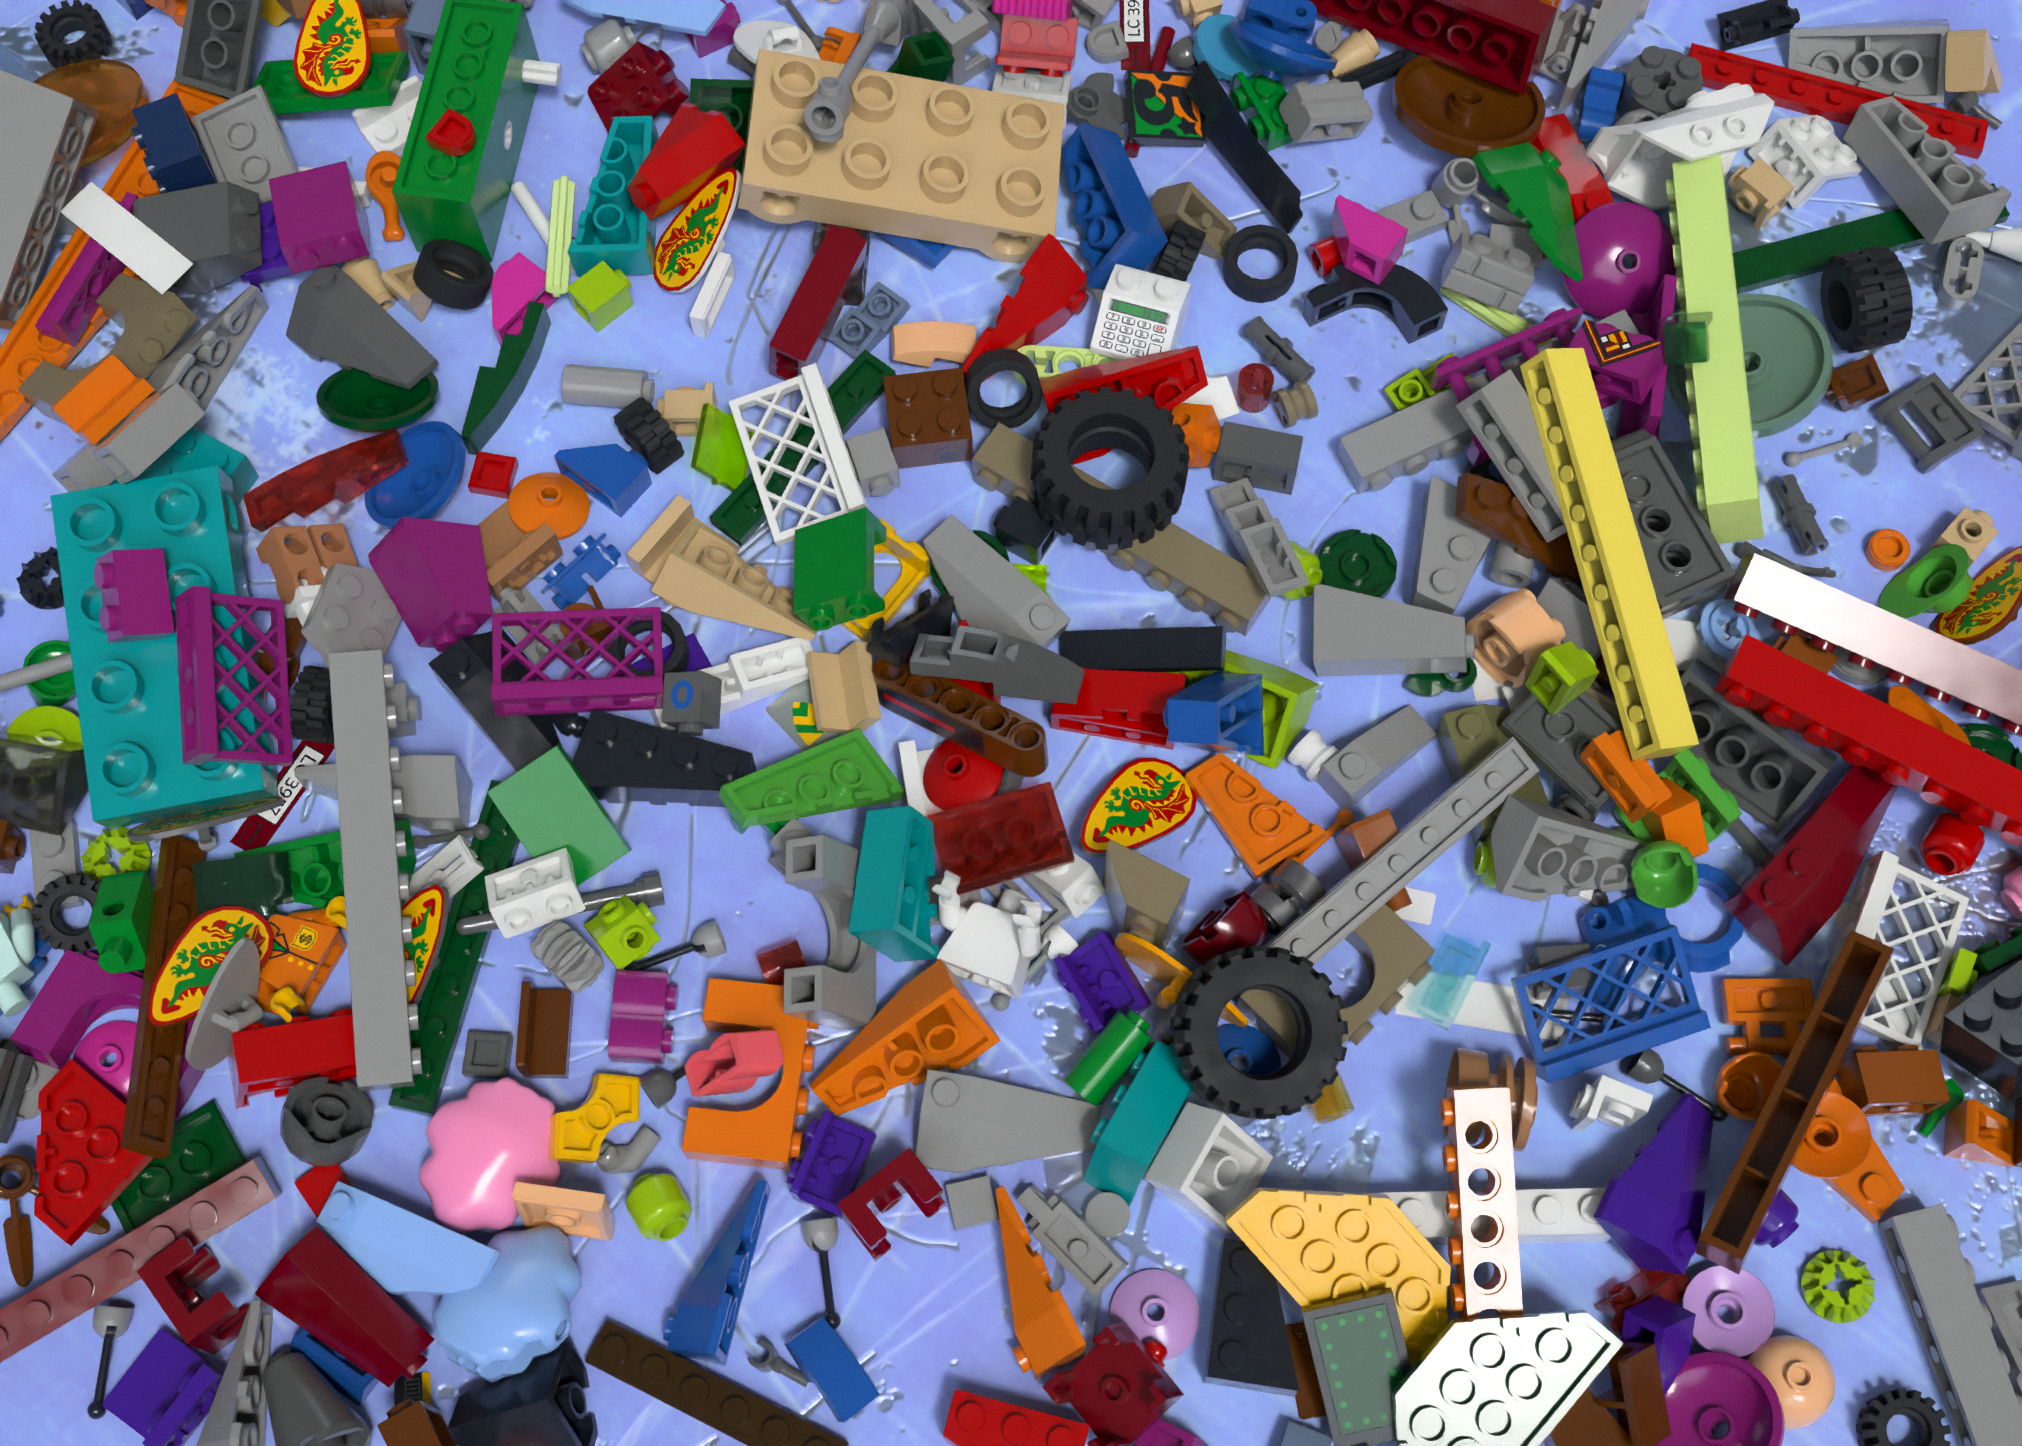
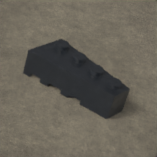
M592 709L572 761L597 799L607 800L608 803L644 801L650 802L653 805H667V802L689 803V806L726 807L718 796L721 786L757 771L753 754L750 752Z

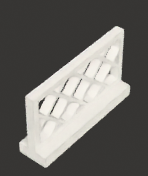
M816 363L801 368L802 375L729 401L777 546L794 541L795 530L864 507L868 508L824 378ZM798 389L801 390L803 400L796 413L779 406L785 394ZM754 405L767 409L758 427L744 421L741 410ZM806 410H808L810 419L804 417ZM775 412L792 419L783 437L766 430ZM799 423L809 426L815 431L808 448L790 441ZM748 431L754 433L752 439H750ZM762 437L779 443L770 462L757 457L755 454V449ZM818 445L820 446L822 454L815 451ZM787 447L804 454L795 472L778 466ZM811 458L826 463L827 469L820 483L802 476ZM760 466L766 468L765 471H764V473H763V475H762ZM773 472L790 478L781 497L767 491L766 488ZM830 480L832 481L834 489L827 486ZM798 482L816 489L807 507L789 501ZM823 493L837 498L841 507L840 511L826 516L814 511ZM771 501L778 503L775 510L773 509ZM785 507L803 514L796 527L781 532L778 520Z
M1883 850L1865 860L1814 1004L1851 930L1889 947L1905 942L1915 966L1899 971L1892 955L1887 969L1889 975L1883 977L1881 983L1889 980L1893 981L1902 1004L1886 1009L1877 990L1872 999V1005L1876 1013L1867 1017L1864 1016L1859 1028L1898 1047L1917 1045L1919 1050L1970 898L1898 864L1900 857ZM1896 878L1909 884L1915 900L1899 904L1893 891ZM1937 897L1953 905L1949 920L1940 924L1928 901ZM1888 903L1890 909L1885 910V907ZM1918 904L1928 928L1913 933L1903 913V909ZM1893 914L1903 937L1886 942L1879 924L1882 917ZM1946 927L1945 932L1943 934L1941 928ZM1931 932L1938 947L1936 958L1925 961L1915 938ZM1933 965V967H1932V969H1931V972H1930L1928 966ZM1918 970L1925 985L1923 996L1912 999L1902 975ZM1920 1002L1919 1007H1918V1010H1917L1915 1004H1917V1003ZM1905 1008L1912 1023L1908 1037L1895 1030L1889 1016L1890 1013ZM1879 1018L1881 1024L1874 1021L1873 1019Z

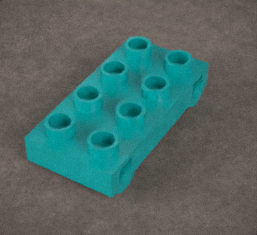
M216 465L133 480L123 485L117 483L51 495L93 822L113 829L119 826H129L278 797L276 788L278 771L275 765L205 761L200 765L183 764L175 598L193 585L210 587V593L249 597L242 554V520L238 502L233 491L232 479ZM163 548L175 633L159 640L108 643L107 631H103L99 617L100 609L103 606L101 589L96 587L94 581V567L97 563V558L111 550ZM212 605L213 619L224 630L236 621L224 606ZM241 624L229 635L245 653L256 644L255 639ZM222 643L214 649L215 660L226 671L238 661ZM256 651L250 658L258 665ZM243 665L231 676L248 694L259 684L256 678ZM224 684L216 690L217 701L228 713L240 702ZM261 689L252 699L265 711ZM245 706L233 717L249 735L262 724ZM226 725L219 731V750L235 751L242 744V741ZM265 729L255 741L267 753L275 754L270 732ZM246 748L243 752L251 751L248 748Z

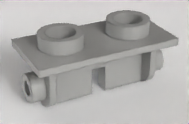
M1573 4L1565 12L1557 9L1541 69L1539 70V72L1563 85L1567 84L1586 27L1585 22L1587 21L1588 14L1584 5Z
M512 587L502 590L499 594L501 599L500 605L492 610L494 614L545 612L526 587L521 591L514 590ZM551 624L542 633L556 646L559 644V641L565 638L556 624ZM504 626L517 643L529 634L521 626ZM536 639L524 650L535 666L551 652Z

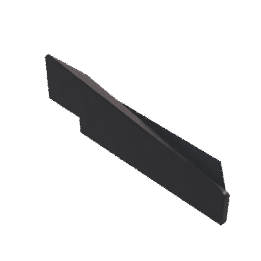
M1205 60L1201 61L1184 90L1206 117L1200 128L1201 131L1286 233H1292L1303 216L1300 209V190L1253 136Z

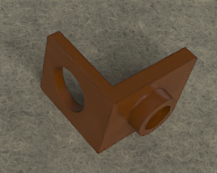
M593 585L587 587L595 608L604 609ZM599 622L587 628L584 633L599 644L613 629L606 623ZM577 638L563 652L573 661L586 657L593 649L580 638Z

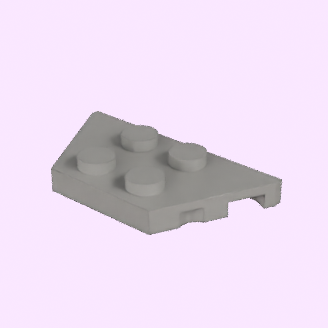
M335 563L327 570L301 633L310 645L320 652L323 662L328 668V653L382 650L385 659L401 616L374 569Z

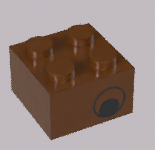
M962 367L883 377L891 447L898 469L972 460L973 438Z

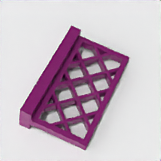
M1665 274L1647 314L1632 313L1631 320L1638 332L1661 342L1664 368L1642 404L1620 398L1615 439L1637 429L1644 428L1651 436L1655 435L1657 440H1659L1677 276Z
M193 585L175 598L183 764L200 765L205 761L288 766L292 764L284 601L210 593V587ZM212 605L224 606L236 621L224 630L213 619ZM255 610L270 611L271 629L266 634L248 617ZM240 624L257 641L247 653L229 636ZM220 643L238 660L228 671L215 660L214 649ZM260 647L273 658L274 669L268 675L250 658ZM242 665L259 682L249 694L231 677ZM223 684L240 700L229 713L217 701L216 690ZM263 687L275 698L276 710L270 716L252 699ZM244 706L262 723L251 735L233 718ZM225 725L242 741V744L235 751L219 750V731ZM265 729L278 740V754L267 753L255 741ZM246 748H248L251 752H243V751H244Z
M661 607L497 613L492 615L493 684H491V700L495 716L591 712L592 709L603 712L663 709L664 679ZM653 620V631L642 642L626 631L635 621ZM593 622H604L613 629L599 644L584 633ZM551 624H563L571 631L557 646L542 635ZM502 626H521L529 634L513 648L502 638ZM619 636L635 648L621 662L606 651ZM577 638H580L593 649L579 664L563 652ZM535 639L551 651L536 666L521 654ZM652 643L654 644V653L648 649ZM502 648L508 653L503 659ZM643 654L654 663L655 675L636 676L627 667L639 655ZM599 655L614 667L605 678H594L585 671ZM558 657L572 670L563 679L551 680L542 671ZM514 659L530 671L520 681L502 682V671Z

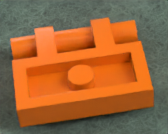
M1811 978L1723 979L1720 982L1724 1025H1742V1037H1726V1053L1743 1054L1756 1051L1764 1054H1782L1783 1058H1788L1800 1034L1799 1025L1805 1024L1814 1006ZM1760 1025H1781V1037H1761Z

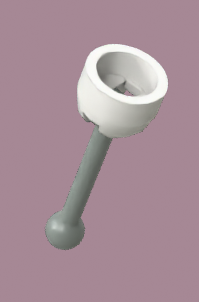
M1053 923L1041 938L1042 954L1028 968L1025 983L1048 959L1054 960L1060 954L1069 955L1079 947L1077 942L1058 924ZM998 994L993 998L992 1005L997 1011H1005L1009 1007V1000L1012 997Z

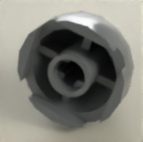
M316 1077L303 1080L291 1088L281 1110L280 1135L289 1152L298 1160L312 1166L330 1167L344 1163L360 1151L370 1133L374 1114L373 1107L367 1096L360 1092L353 1084L344 1081L341 1087L336 1084H329V1077Z

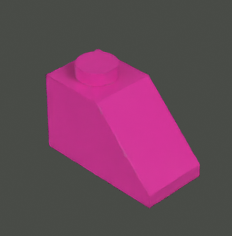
M520 252L509 261L503 262L496 270L492 280V324L500 346L502 345L505 333L520 336L529 301L544 303L546 309H548L559 299V297H553V293L546 292L545 290L546 272Z

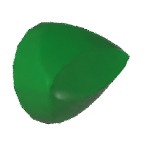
M59 640L42 642L29 652L24 660L23 667L71 653L70 643ZM73 670L26 684L28 692L37 706L51 705L60 707L76 695Z

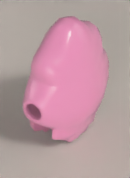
M505 1077L495 1082H477L470 1088L466 1098L445 1103L437 1110L426 1129L432 1153L421 1167L419 1178L421 1186L430 1197L434 1217L439 1225L458 1234L482 1228L501 1230L511 1226L519 1215L512 1198L515 1182L555 1187L561 1175L559 1161L549 1160L550 1116L556 1113L553 1102L541 1097L532 1088L520 1085L517 1081Z

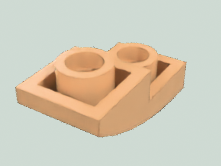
M940 321L912 322L894 325L891 330L893 360L929 368L935 358L965 363L977 344L975 326L963 323Z

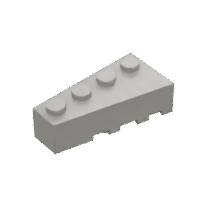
M1889 96L1860 105L1843 139L1930 245L1993 226L2012 195L2009 190L2002 185L1996 189L1983 179L1986 175L1983 169L1975 163L1970 167L1954 155L1956 148L1946 139L1941 140L1930 136L1926 132L1929 126L1894 97Z

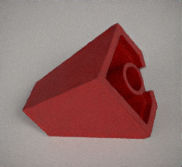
M686 102L679 107L638 169L627 190L631 194L634 204L643 210L649 220H652L689 201L713 177L731 168L746 144L723 113L714 110L705 113L699 111L697 105Z

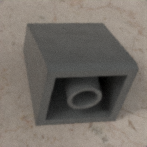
M225 181L142 197L133 201L134 216L193 263L172 286L203 295L262 266L259 193Z

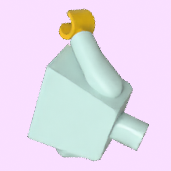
M26 895L22 896V903L14 909L10 904L3 906V910L10 919L0 912V1009L6 1017L14 1016L28 1006L29 1000L19 986L34 975V969L30 962L35 956V929L32 921H35V914H31L32 906L34 905Z

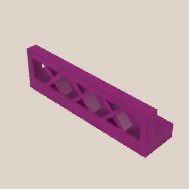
M127 192L121 202H116L134 216L133 201L139 197ZM90 237L36 322L35 327L39 333L75 347L99 308L95 301L121 273L125 264Z

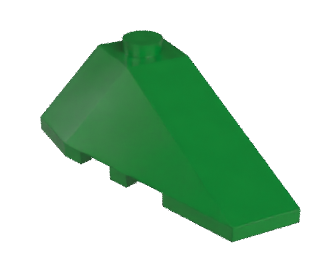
M1530 142L1478 152L1472 159L1492 189L1496 191L1500 189L1502 194L1509 200L1506 204L1508 209L1530 228L1528 234L1552 264L1573 280L1579 282L1584 276L1574 228L1575 223L1568 182L1559 170V167L1562 165L1559 158L1548 148L1541 152Z
M396 820V830H405L407 856L398 857L400 874L408 873L410 885L416 865L409 820ZM340 831L234 853L240 893L243 896L309 904L319 908L327 907L330 901L337 896H344Z

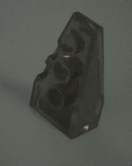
M0 732V813L7 817L6 820L17 827L61 835L89 790L83 745L55 739Z

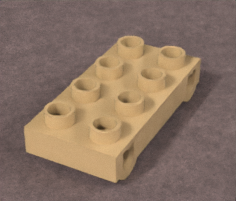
M759 49L753 78L738 200L739 209L749 210L751 214L773 223L791 224L809 220L978 249L991 259L1008 263L1027 262L1048 233L1055 237L1064 104L862 68L849 90L853 96L854 105L844 123L843 138L837 142H822L812 137L811 130L804 119V111L818 88L819 80L824 77L838 78L846 64Z

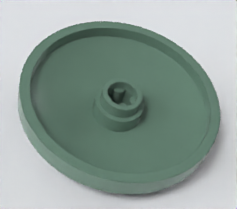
M1769 294L1738 295L1753 439L1763 438L1793 427L1805 419L1819 405L1831 382L1833 372L1832 348L1829 336L1821 322L1814 314L1800 304ZM1680 330L1669 350L1667 378L1676 406L1689 420L1690 404H1688L1687 374L1682 350L1684 343Z

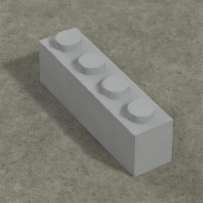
M1509 369L1455 406L1548 543L1566 533L1567 530L1529 397L1511 369Z

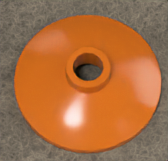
M542 472L530 475L515 485L509 495L508 512L514 525L524 534L531 530H537L545 523L556 534L557 539L562 540L576 534L585 525L589 517L590 502L585 490L567 476L553 472ZM544 498H553L554 500H546Z
M1828 1091L1792 1165L1809 1176L1821 1179L1839 1178L1855 1171L1866 1159L1871 1146V1129L1865 1114L1850 1099L1838 1093ZM1818 1133H1824L1829 1136L1831 1143L1827 1146H1821L1815 1142L1814 1136Z

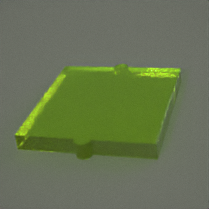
M706 403L702 407L691 468L711 479L713 485L719 484L733 492L746 478L749 462L733 414H726L710 403ZM748 431L750 439H752L754 433Z

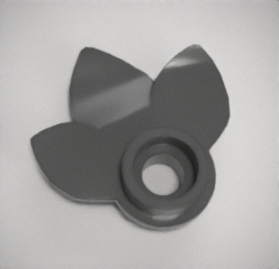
M1093 73L1086 78L1083 85L1075 87L1069 92L1066 109L1074 119L1117 133L1121 141L1125 138V132L1121 124L1128 121L1126 98L1113 92V74Z

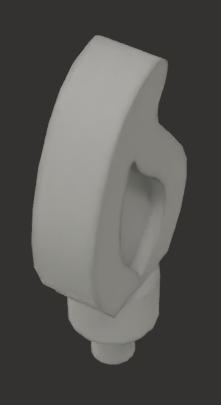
M1335 20L1325 23L1317 32L1315 46L1332 54L1343 42L1341 31L1344 30L1345 24Z

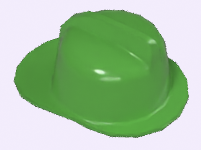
M1945 544L1928 552L1917 563L1896 576L1885 586L1879 599L1880 608L1904 619L1917 616L1922 612L1946 613L1954 610L1967 598L1973 584V579L1968 574L1970 557L1965 548L1957 544Z

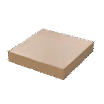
M515 1182L512 1198L526 1229L542 1225L560 1229L565 1235L606 1241L612 1240L615 1222L605 1194Z

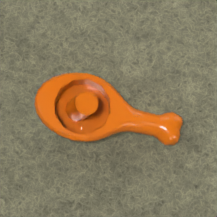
M380 151L370 158L365 171V180L369 192L383 209L385 228L382 232L383 238L386 241H402L405 232L400 226L399 208L392 194L401 157L391 151Z

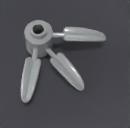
M1456 158L1448 162L1432 183V192L1439 204L1453 209L1454 220L1448 223L1452 248L1460 233L1463 232L1471 236L1468 221L1462 219L1460 206L1471 195L1483 202L1481 206L1483 213L1504 225L1528 228L1516 215L1512 214L1505 201L1493 194L1486 196L1477 190L1480 181L1485 180L1482 173L1480 174V170L1474 161L1468 158Z

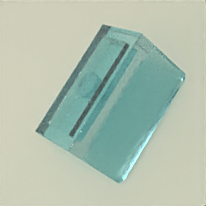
M1446 933L1431 963L1433 969L1425 976L1409 1011L1448 1031L1458 1015L1489 951L1491 943L1483 940L1479 948Z

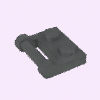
M1935 372L1890 398L1874 412L1881 422L1886 421L1916 456L1919 460L1917 465L1924 474L1929 473L1945 460L1980 440L1985 433ZM1906 407L1939 447L1932 451L1901 414L1900 410Z

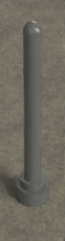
M659 871L642 874V879L634 880L635 885L581 895L586 907L582 912L601 909L609 901L619 899L623 895H626L632 902L638 901V904L643 901L647 904L648 908L665 905ZM491 913L462 918L456 924V930L461 935L499 929Z

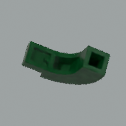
M935 31L905 37L897 59L886 72L945 82L955 59L941 36Z

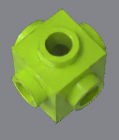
M626 895L606 903L600 909L599 914L584 925V928L604 955L618 970H622L632 961L645 957L651 951L652 946L661 940L652 927L658 922L653 913L643 901L636 906Z

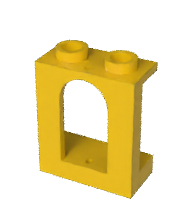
M880 518L878 520L886 527V542L874 545V555L887 553L896 557L901 564L902 573L898 581L882 598L885 601V610L871 614L866 618L854 619L840 624L862 641L869 643L871 641L872 624L883 617L885 622L884 630L930 575L927 552L916 542L909 541L907 543L898 537L893 527Z

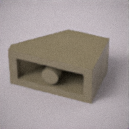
M1190 181L1157 189L1151 206L1166 237H1169L1177 220L1183 221L1206 232V237L1198 254L1216 260H1223L1226 246L1236 233L1237 227Z

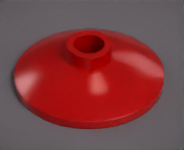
M946 740L935 749L926 763L923 776L924 789L928 798L939 809L952 814L970 813L983 807L993 798L1001 785L1004 768L950 740ZM963 764L959 772L953 773L957 766Z

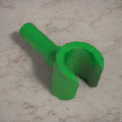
M1953 1079L1945 1081L1950 1101L1932 1111L1917 1131L1919 1135L1926 1139L1942 1117L1964 1099L1962 1089Z

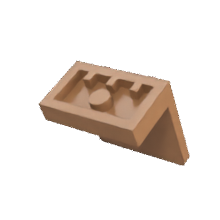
M508 500L477 525L480 526L490 595L499 604L501 602L499 594L507 587H512L514 590H522L563 555L556 534L545 523L537 530H531L526 534L520 531L510 518Z

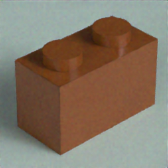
M1903 1045L1893 1048L1891 1051L1878 1052L1875 1046L1861 1047L1850 1052L1851 1056L1841 1063L1837 1072L1842 1095L1853 1101L1866 1117L1929 1114L1950 1101L1937 1049L1918 1050L1917 1045Z

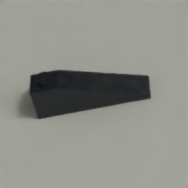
M502 629V638L514 648L516 646L515 642ZM492 631L461 638L428 663L442 687L516 772L558 744L561 745L549 714L495 716L491 700V684H493ZM502 648L503 659L508 653ZM522 652L521 654H522L526 659H528V657ZM514 659L502 671V682L520 681L530 671Z

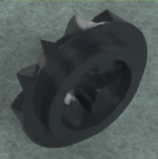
M50 546L49 550L43 553L34 551V558L28 563H21L22 573L16 578L20 587L19 593L30 605L39 609L51 610L65 606L57 549ZM52 567L59 577L52 578L51 584L47 587V584L41 577L48 576L49 570Z

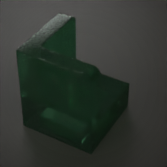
M1712 312L1671 314L1663 323L1665 365L1709 361L1708 326L1713 321Z

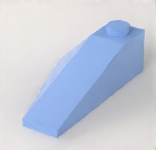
M560 0L592 17L604 18L606 14L623 17L626 23L638 24L639 20L660 24L662 29L707 36L726 10V4L720 0Z
M337 1181L316 1221V1227L380 1288L393 1295H406V1292H428L432 1295H444L461 1290H469L478 1286L492 1270L500 1252L339 1181Z

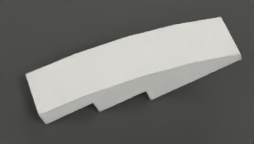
M795 637L729 655L727 663L698 671H704L722 679L721 715L809 679L806 654L809 651H813L809 640ZM650 709L657 727L671 731L677 729L662 723L663 709Z

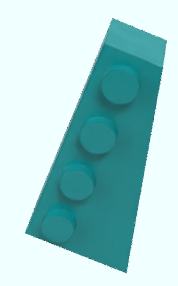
M653 116L614 117L600 156L601 165L597 177H593L589 188L590 197L586 209L581 211L577 223L579 229L575 241L571 240L568 249V255L577 276H583L602 260L613 271L619 269L625 275L654 274L657 217L649 220L643 210L634 204L631 194L627 190L638 169L659 139Z

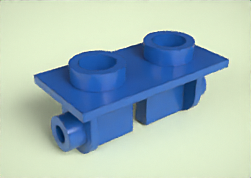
M605 532L596 540L589 535L573 550L578 556L567 567L562 562H559L543 577L548 585L544 587L541 593L544 595L551 589L555 593L551 600L560 610L575 604L588 591L587 587L590 585L581 577L585 572L597 583L613 567L618 565L617 559L621 557V553L612 544L605 547L601 543L607 536Z

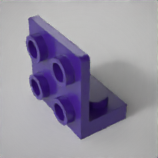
M160 1329L103 1401V1406L143 1436L145 1440L142 1444L145 1446H184L209 1413L224 1373L167 1330Z

